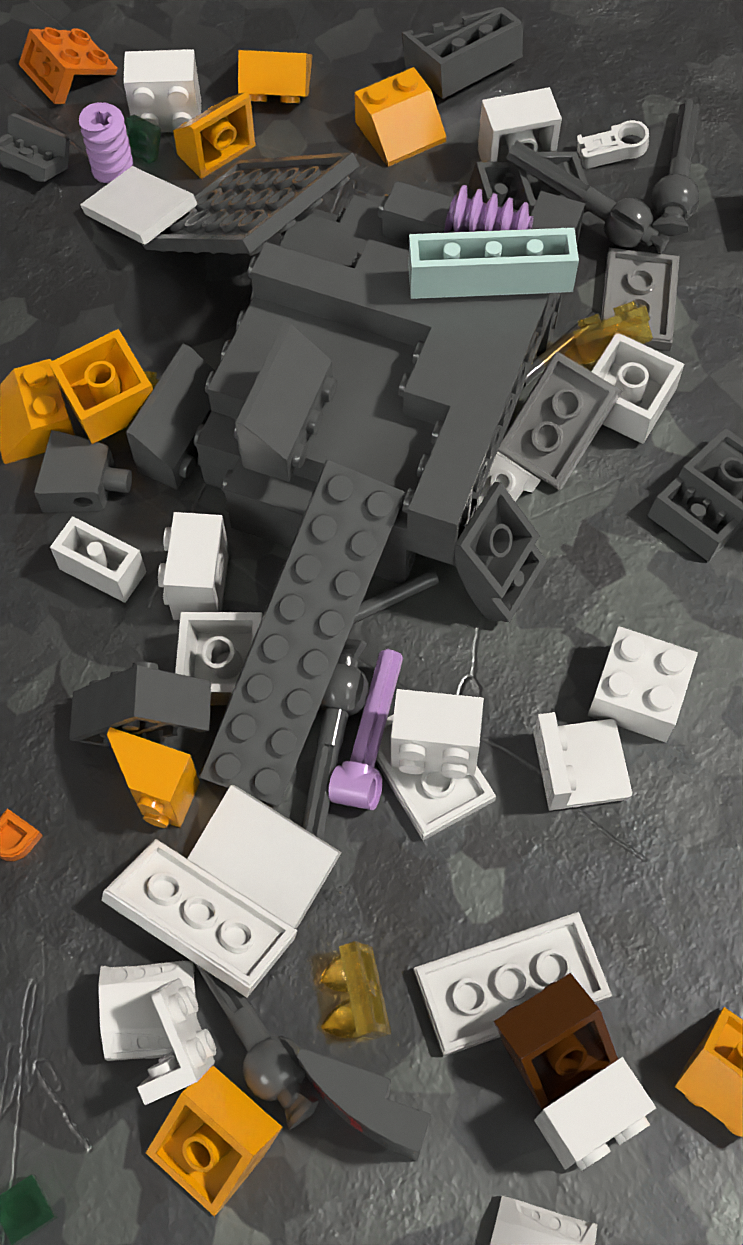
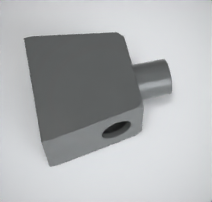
M51 430L34 494L42 512L101 511L105 508L109 491L129 493L132 484V471L115 468L110 447L98 442L91 444L88 439Z

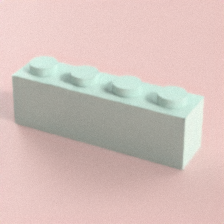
M575 228L409 234L408 269L411 299L573 292L579 263Z

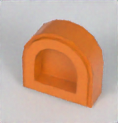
M8 808L0 817V859L17 861L30 853L43 835Z

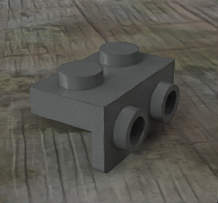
M13 113L8 116V133L0 137V164L5 168L16 169L28 174L33 180L45 182L68 169L70 138L68 135Z

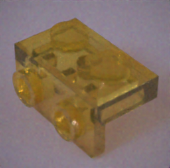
M634 300L614 307L615 314L600 319L599 313L578 320L579 327L571 330L582 363L587 364L600 359L616 332L641 344L651 341L653 336L648 323L650 318L646 305L636 306Z

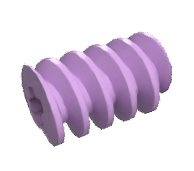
M97 102L85 107L79 115V124L84 137L83 141L89 157L88 161L91 166V172L98 181L110 183L133 166L124 116L116 106L109 103Z
M462 185L452 199L445 222L444 233H448L453 226L454 232L532 229L534 216H529L527 202H524L520 209L515 212L513 211V198H508L501 208L498 207V194L493 193L488 202L483 203L481 189H477L472 199L467 198V185Z

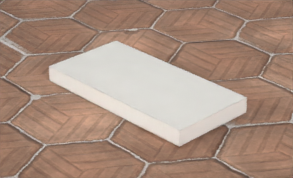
M157 839L103 891L101 900L245 997L251 994L294 941L297 933L296 929Z
M579 912L413 969L443 1057L499 1038L500 1035L494 1024L496 1019L504 1015L510 1008L522 1004L541 992L550 983L560 980L569 973L575 977L595 1004L612 997Z

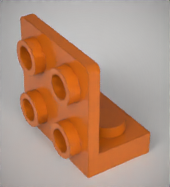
M51 27L29 29L19 62L20 67L54 104H65L74 75H116L118 70L116 65L108 58V54L90 39V35L77 28L72 30H57Z

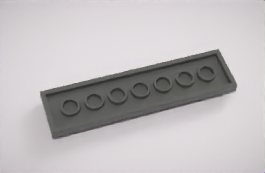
M331 460L325 461L200 770V778L229 788L230 785H235L254 798L279 807L406 492Z

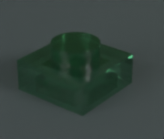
M135 114L127 117L125 126L131 154L149 164L158 160L161 128Z
M31 1174L0 1195V1223L11 1245L20 1244L58 1218L36 1175Z

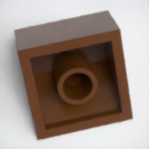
M571 973L556 982L550 983L541 992L522 1004L510 1008L504 1015L494 1021L507 1052L542 1110L618 1060L600 1008Z

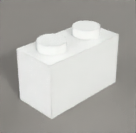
M73 516L50 546L60 570L126 603L146 574L140 550Z

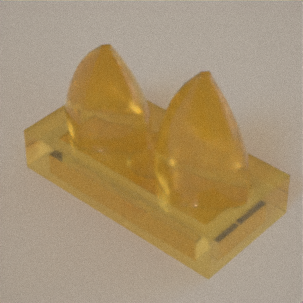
M356 941L339 946L340 955L328 964L320 981L334 991L349 992L350 998L341 1002L328 1014L321 1028L332 1035L344 1038L365 1037L377 1039L391 1035L372 946Z

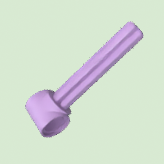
M386 649L379 653L350 761H344L342 766H336L330 778L329 799L332 803L367 810H374L379 803L382 792V776L374 766L403 661L402 654Z

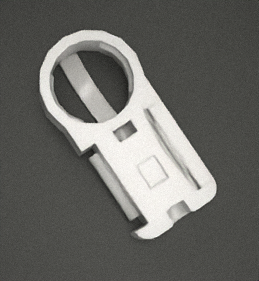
M631 120L611 126V131L583 138L579 134L577 137V151L582 166L589 169L642 156L648 148L649 129L642 122ZM627 135H635L643 140L636 144H626L620 139Z

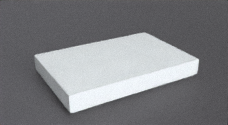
M131 166L80 205L85 215L146 245L196 207L197 202L192 193Z
M394 714L387 718L376 764L423 841L495 801L496 795L477 765L475 775H467L465 778L460 779L445 777L438 771L424 770L422 774H408L401 772L399 767H391V734Z
M230 785L187 860L295 929L298 928L342 852L239 787Z

